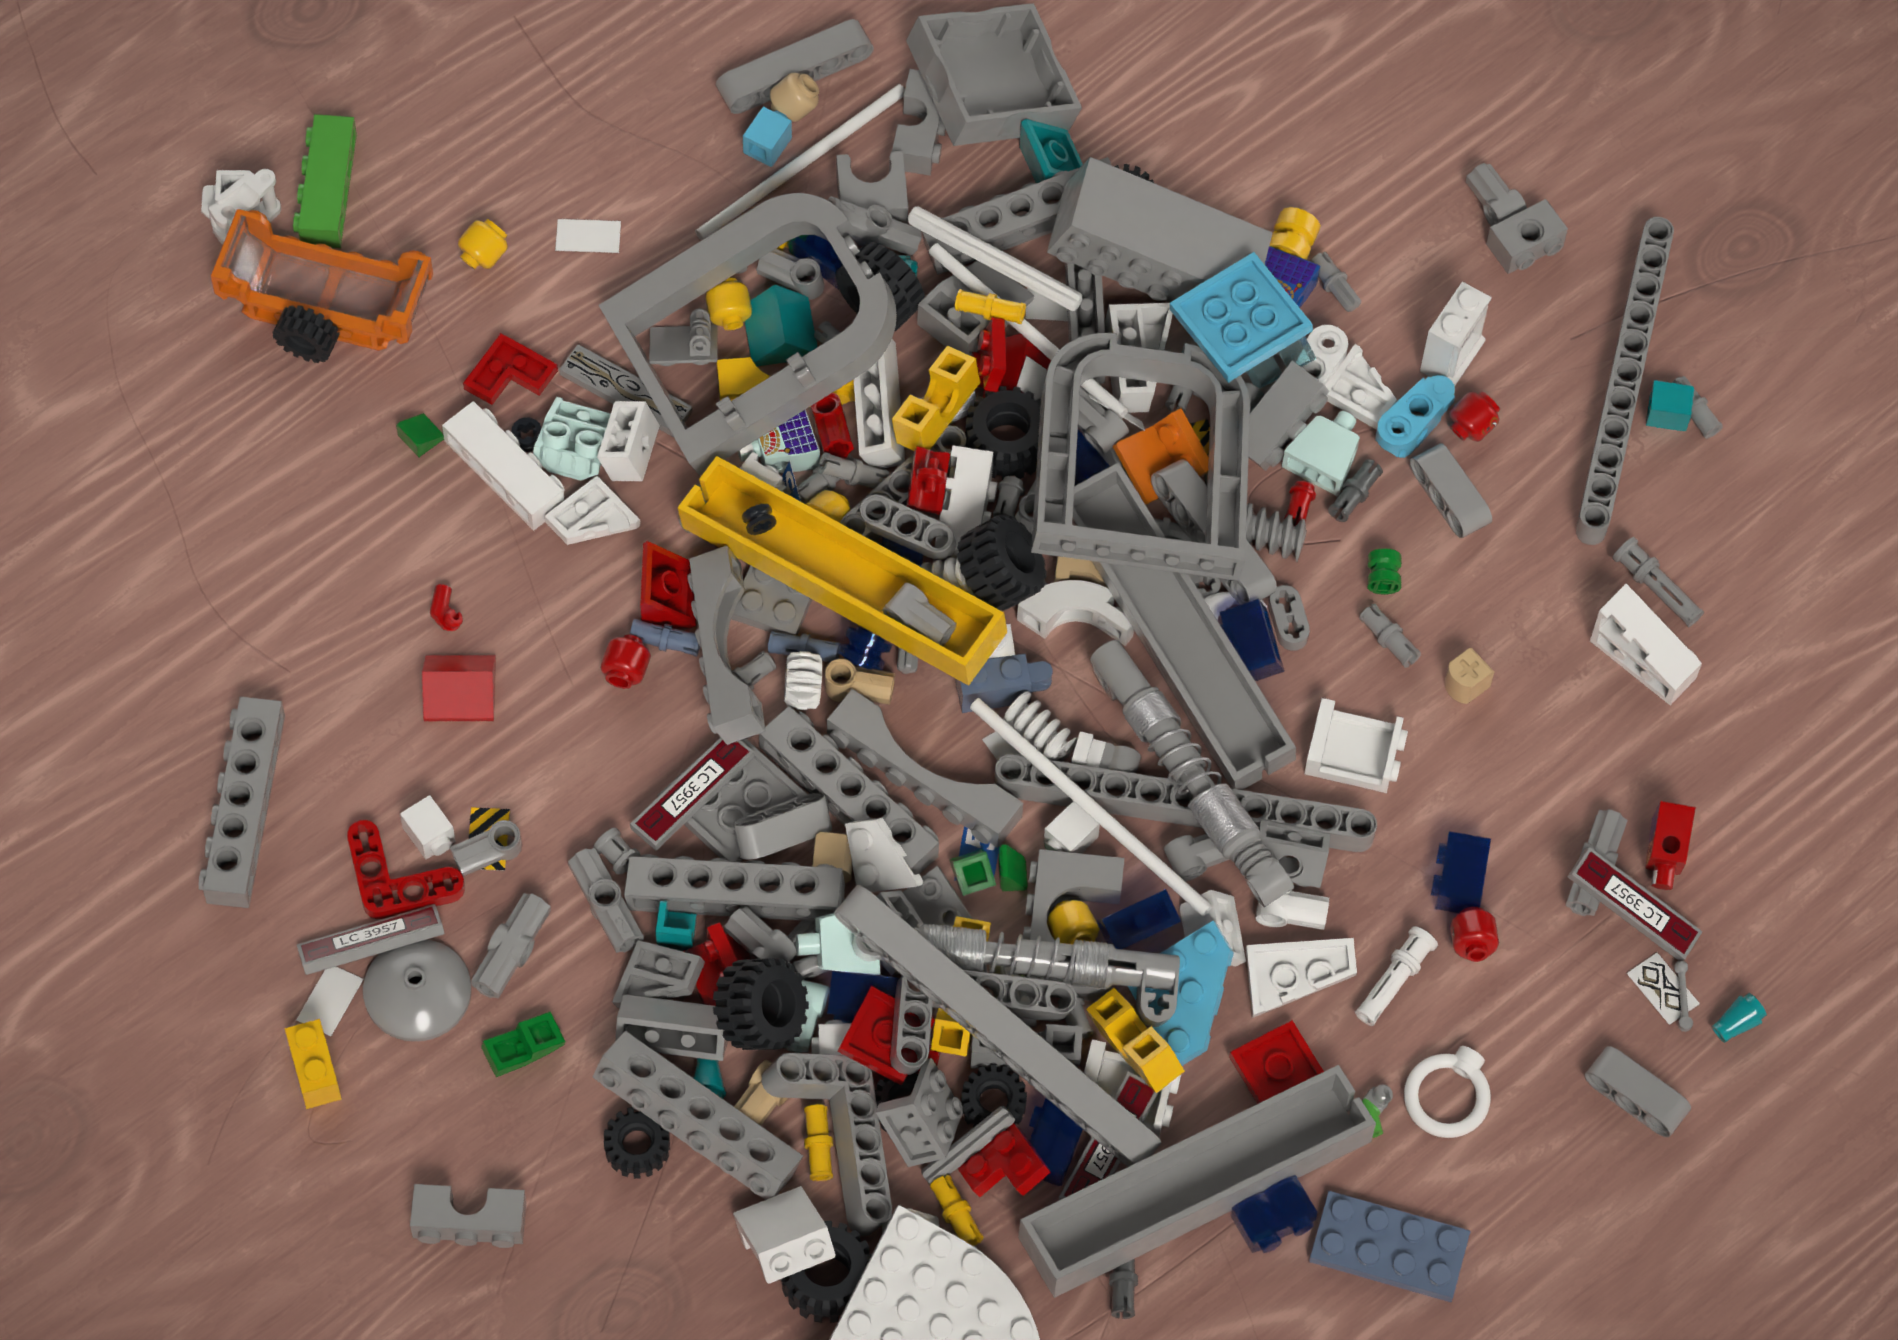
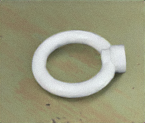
M1460 1046L1456 1054L1430 1056L1412 1069L1405 1083L1404 1101L1410 1117L1422 1130L1437 1137L1455 1138L1470 1133L1483 1122L1490 1107L1491 1094L1488 1081L1480 1070L1485 1059L1478 1052L1469 1047ZM1440 1068H1452L1458 1075L1472 1081L1476 1091V1103L1469 1116L1460 1122L1447 1124L1433 1120L1423 1111L1418 1097L1419 1087L1422 1080L1430 1072Z

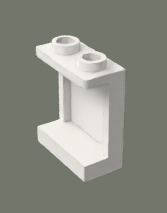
M1322 698L1304 774L1387 793L1389 781L1397 782L1401 762L1394 760L1396 750L1404 751L1408 731L1401 729L1404 718L1397 716L1396 723H1388L1334 710V700Z
M1092 1039L1084 1074L1114 1098L1128 1071L1138 1077L1140 1076L1120 1054L1105 1051L1106 1042ZM1181 1075L1160 1090L1143 1121V1124L1158 1138L1160 1137L1162 1126L1169 1127L1174 1106L1167 1105L1170 1093L1177 1094Z
M801 1186L733 1213L742 1243L746 1250L752 1249L760 1263L767 1283L775 1282L835 1257L828 1228Z

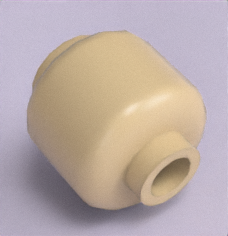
M789 73L770 91L772 111L783 113L792 122L800 121L818 105L819 88L816 82L807 74Z

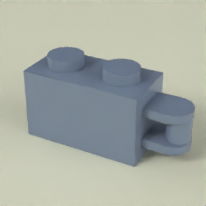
M1026 654L988 659L969 686L956 679L962 713L973 712L970 706L977 698H980L993 709L1010 706L1014 700L1026 691L1031 693L1047 690L1052 684V666L1045 661L1027 663Z

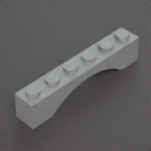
M724 546L690 558L691 573L687 577L695 597V601L691 602L692 611L699 625V628L695 630L696 639L702 648L703 654L699 658V663L707 685L703 686L704 696L710 705L711 713L707 714V720L711 731L714 734L718 733L728 745L766 730L762 703L747 684L734 676L728 659L727 636L729 625L736 605L742 597L745 588L741 563L730 548Z
M851 689L827 719V735L835 741L838 747L842 749L847 747L857 754L858 759L863 764L871 768L877 767L885 773L888 780L899 787L905 786L914 792L915 797L927 806L932 804L941 810L944 817L955 825L962 824L970 829L972 835L981 843H991L998 848L1021 820L1023 802L996 784L957 782L938 776L917 764L905 754L893 739L885 724L881 708L855 690Z

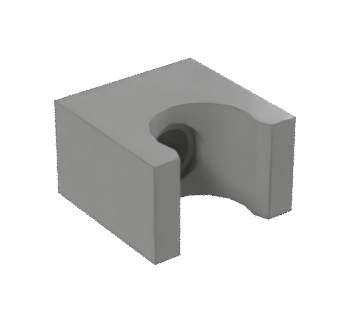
M903 151L891 152L889 156V174L881 181L874 183L863 182L854 176L851 171V159L848 154L836 155L838 199L868 209L870 205H880L889 211L892 219L908 224V199Z

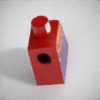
M1660 801L1652 817L1645 869L1654 871L1652 887L1662 890L1673 889L1675 875H1680L1686 865L1696 807Z

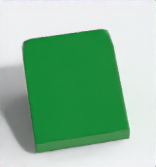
M424 413L396 424L397 435L419 458L444 440L443 433Z
M1001 845L998 858L1000 889L1002 891L1027 890L1025 857L1008 845Z
M980 849L949 860L962 896L996 885L985 850Z

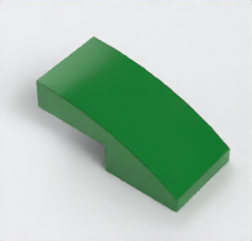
M551 1012L519 1022L516 1030L484 1040L481 1049L495 1077H499L543 1058L564 1046L566 1041Z

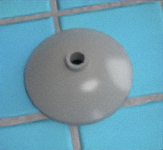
M427 939L380 953L369 966L364 978L363 999L370 1018L386 1034L404 1041H427L447 1033L462 1019L471 999V980L465 963L456 952L442 943ZM415 976L422 979L418 984H411L409 982Z

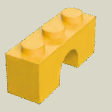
M946 346L929 369L930 383L925 396L919 399L910 394L893 416L892 423L897 444L915 451L916 447H922L927 450L933 447L980 384L976 358Z
M1115 988L1111 989L1086 1009L1100 1034L1155 1093H1158L1185 1072L1170 1045L1152 1026L1147 1028L1132 1005Z

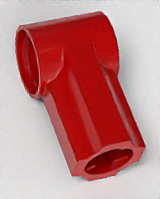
M832 392L811 405V410L824 453L827 452L845 459L854 450L841 400L837 394Z

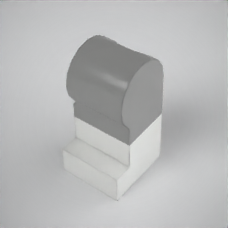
M1080 731L1072 757V764L1137 773L1141 759L1138 751L1127 746H1114V744L1093 739V734Z

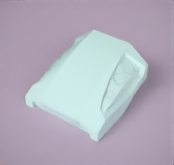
M556 397L545 417L540 434L534 445L533 454L550 473L580 481L598 475L601 463L597 456L610 413L563 401V398Z

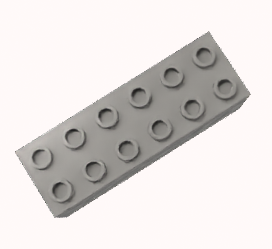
M1089 157L1065 184L1047 253L1056 256L1062 262L1073 263L1086 268L1094 275L1105 276L1115 280L1123 287L1137 289L1147 293L1155 300L1170 303L1253 252L1265 265L1272 232Z

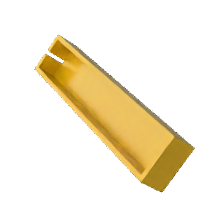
M718 456L715 457L699 478L701 487L694 485L677 507L684 529L718 548L728 546L738 559L968 686L1007 634L1004 612ZM758 504H769L772 508L771 515L775 516L777 520L776 525L771 530L762 534H748L746 530L748 524L743 522L742 514L747 509ZM904 583L916 586L925 594L929 604L956 622V629L944 646L937 644L883 613L882 609Z

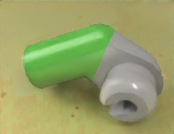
M1384 1084L1371 1088L1362 1099L1363 1104L1376 1122L1372 1138L1383 1134L1379 1115L1393 1098L1392 1090Z

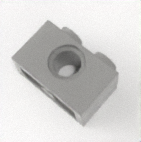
M1544 199L1491 226L1486 245L1507 274L1517 269L1525 270L1529 268L1537 259L1545 255L1552 256L1559 252L1564 246L1568 228L1549 202ZM1524 237L1532 238L1534 241H1528Z
M1261 820L1259 830L1261 832L1260 839L1262 844L1266 846L1272 858H1276L1280 862L1291 881L1302 887L1312 886L1320 888L1328 858L1331 834ZM1288 855H1289V856H1293V857H1295V858H1287V857H1285V856H1288Z

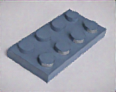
M1328 1191L1309 1262L1452 1302L1470 1230Z

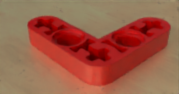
M359 820L349 827L347 838L362 904L366 914L371 918L385 919L433 904L436 907L458 901L465 892L464 878L462 873L453 867H443L390 880L377 826L371 821ZM366 832L367 836H369V852H363L362 843L359 839V833ZM368 862H376L381 866V871L374 877H367L361 872L362 867ZM451 879L453 890L446 891L444 880ZM429 882H432L433 889L435 895L430 896V890L427 884ZM416 885L423 889L422 897L415 901L408 900L403 895L404 891L410 886ZM394 890H397L399 904H395L392 893ZM381 895L383 899L382 907H376V904L373 903L374 896Z

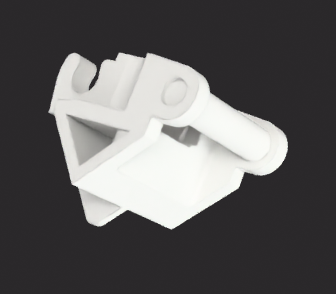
M262 169L253 174L250 170H217L216 185H206L203 187L201 211L211 220L213 233L222 245L237 209L259 211L267 217L270 223L279 215L281 204L275 196L274 185L276 178L273 171Z

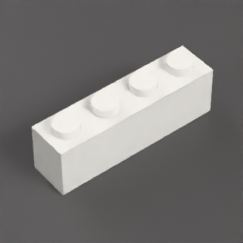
M891 339L882 357L870 369L853 379L859 455L869 466L878 469L899 466L905 462L904 446L896 443L892 423L893 416L901 407L896 343Z
M472 401L442 425L444 441L534 531L545 522L544 516L564 501V486L556 476H548L542 470V465L531 452L526 454L519 447V441L509 430L504 432L497 425V420L487 408L482 410Z

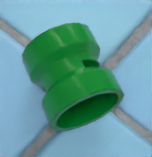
M1376 549L1368 554V568L1371 570V573L1367 576V589L1381 595L1394 594L1400 591L1401 575L1398 573V570L1402 567V555L1398 551L1393 549Z

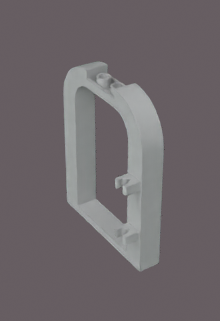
M791 193L766 200L599 304L601 311L687 461L699 475L705 472L716 456L725 460L866 372L882 357L891 342L897 317L893 293L880 272L874 275L866 261L858 262L855 255L860 251L851 238L857 232L843 212L824 198L805 193ZM800 235H817L825 238L832 245L856 285L860 296L859 312L853 323L843 332L803 357L798 352L786 359L789 364L787 367L731 401L728 396L716 403L719 408L718 410L688 428L653 366L649 364V359L635 336L790 239Z
M1096 333L1079 337L1063 346L1049 364L1041 395L1031 553L1238 581L1245 562L1250 397L1242 377L1238 376L1228 383L1199 346L1187 343L1184 344L1182 353H1176L1168 350L1117 344L1116 333ZM1097 376H1114L1178 385L1191 389L1203 398L1208 405L1210 413L1205 543L1072 525L1080 386L1086 380Z

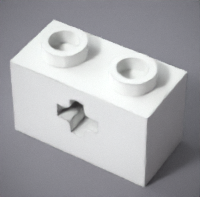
M646 401L614 402L597 456L611 481H643L660 426Z

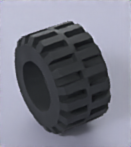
M867 242L859 249L860 252L855 257L859 263L866 261L874 275L880 272L889 285L896 304L897 317L894 331H897L918 310V304L925 297L924 291L915 273L897 254L881 244ZM842 265L836 271L837 285L846 302L858 314L860 296L856 285L844 265Z
M1006 386L999 387L998 392L985 391V398L978 396L974 400V406H970L968 410L965 429L966 448L993 452L992 478L994 479L996 475H1001L1002 480L1006 476L1014 475L1016 478L1021 479L1024 478V472L1027 471L1031 475L1037 468L1041 399L1034 400V393L1027 391L1025 394L1021 393L1020 387L1014 386L1013 391L1007 390ZM1011 425L1021 429L1026 435L1015 441H1003L994 437L990 432L996 427Z
M1006 514L997 515L961 536V541L958 542L957 546L960 570L966 580V584L978 599L998 610L1004 611L1039 593L1041 588L1045 586L1047 571L1045 569L1044 557L1042 554L1031 553L1032 533L1027 530L1024 524L1019 523L1016 518L1008 517Z
M780 958L743 959L733 962L732 966H728L723 971L724 977H719L716 983L718 991H714L713 999L716 1000V1007H713V1013L718 1018L716 1022L718 1030H724L723 1038L726 1041H731L733 1047L742 1048V1050L783 1049L784 1046L793 1044L794 1037H799L802 1033L801 1025L806 1024L807 1016L805 1012L806 1009H809V1001H806L805 997L808 992L806 986H802L803 978L801 974L795 973V967L791 963H785V960Z
M824 1221L835 1251L834 1259L839 1260L849 1270L848 1276L841 1283L826 1287L813 1283L806 1276L805 1269L782 1278L781 1282L784 1296L789 1297V1305L793 1310L799 1307L800 1315L806 1319L809 1314L814 1315V1322L822 1323L823 1317H830V1323L838 1322V1316L842 1315L872 1254H869V1245L866 1240L861 1242L860 1233L855 1229L849 1233L847 1232L846 1224L839 1223L838 1228L832 1227V1221Z

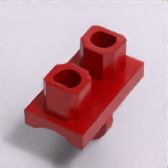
M922 447L915 448L906 507L935 514L942 512L950 453L930 451Z

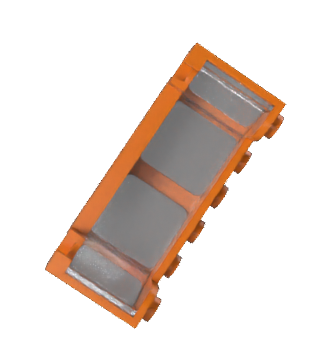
M237 209L212 271L211 280L216 295L223 300L231 297L244 304L241 312L251 319L276 325L284 308H288L291 305L295 308L303 306L306 311L310 308L317 315L319 313L323 314V319H330L333 322L332 326H337V332H340L338 341L380 351L386 349L388 342L397 339L396 342L399 344L409 341L412 333V322L427 282L433 277L431 257L415 250L402 253L399 257L398 265L389 260L378 261L366 258L357 252L346 253L334 250L325 244L314 245L302 242L293 236L282 237L274 235L271 224L263 213L256 210L245 211Z

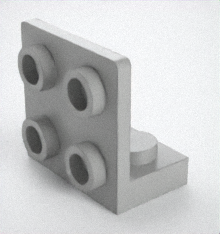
M932 1058L927 1059L922 1065L911 1096L879 1103L876 1110V1115L908 1167L945 1159L963 1114L960 1100L953 1095L946 1083L944 1073L937 1068Z

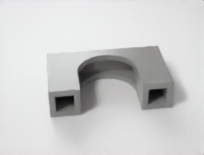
M1039 849L1038 862L1031 861L1029 882L1036 883L1035 894H1027L1025 915L1032 916L1031 927L1024 926L1023 939L1037 940V937L1040 935L1041 941L1055 942L1048 930L1047 918L1054 907L1062 901L1078 900L1119 905L1124 858ZM1030 976V978L1040 979L1037 976ZM1049 978V979H1048V980H1051V981H1059V979H1056V978ZM1082 985L1072 986L1075 992L1078 993L1079 998L1095 1002L1112 989V985L1109 988L1102 989L1100 987H1083ZM1050 995V997H1058V998H1061V997L1058 996V995Z

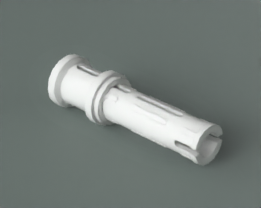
M1413 926L1408 932L1409 938L1401 949H1396L1392 953L1391 965L1376 983L1364 1002L1355 1011L1356 1016L1362 1022L1374 1026L1381 1013L1408 977L1414 976L1420 971V963L1428 952L1434 951L1437 948V941L1427 931Z

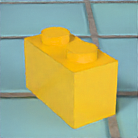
M320 1019L284 1028L306 1109L342 1100Z

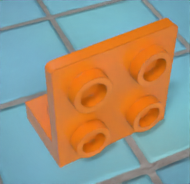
M1182 408L1172 412L1153 426L1146 428L1145 431L1142 430L1113 445V449L1146 505L1159 499L1151 484L1153 473L1181 459L1186 460L1199 477L1208 473L1209 457Z

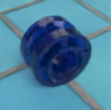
M847 626L844 635L849 639V643L840 644L837 653L860 667L869 670H883L886 662L881 657V654L890 653L893 644L865 628Z

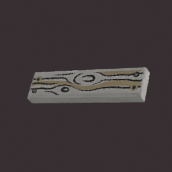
M580 345L575 347L559 369L562 377L612 404L615 401H646L660 425L659 430L674 437L639 377ZM669 394L682 419L686 422L692 414V406Z

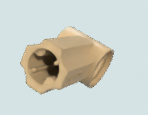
M836 659L827 665L825 670V691L832 700L842 702L851 689H853L871 702L890 705L895 673L855 667L854 664L846 659ZM838 677H844L849 681L839 684L833 680Z
M764 1060L758 1066L749 1081V1088L734 1106L760 1126L776 1105L779 1107L788 1099L774 1097L763 1088L761 1082L762 1074L772 1064L768 1060Z

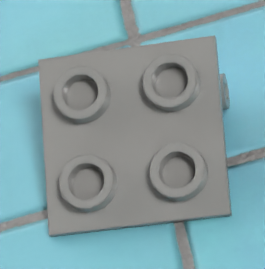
M698 308L692 311L690 314V326L650 327L649 364L671 366L675 363L705 365L709 362H717L718 326L711 325L710 314L705 309Z
M936 866L922 877L923 885L910 887L903 891V894L923 924L953 927L956 916L973 919L939 866Z

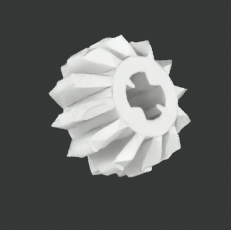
M808 651L791 652L786 662L784 702L787 706L797 710L816 709L820 704L822 658L819 654Z

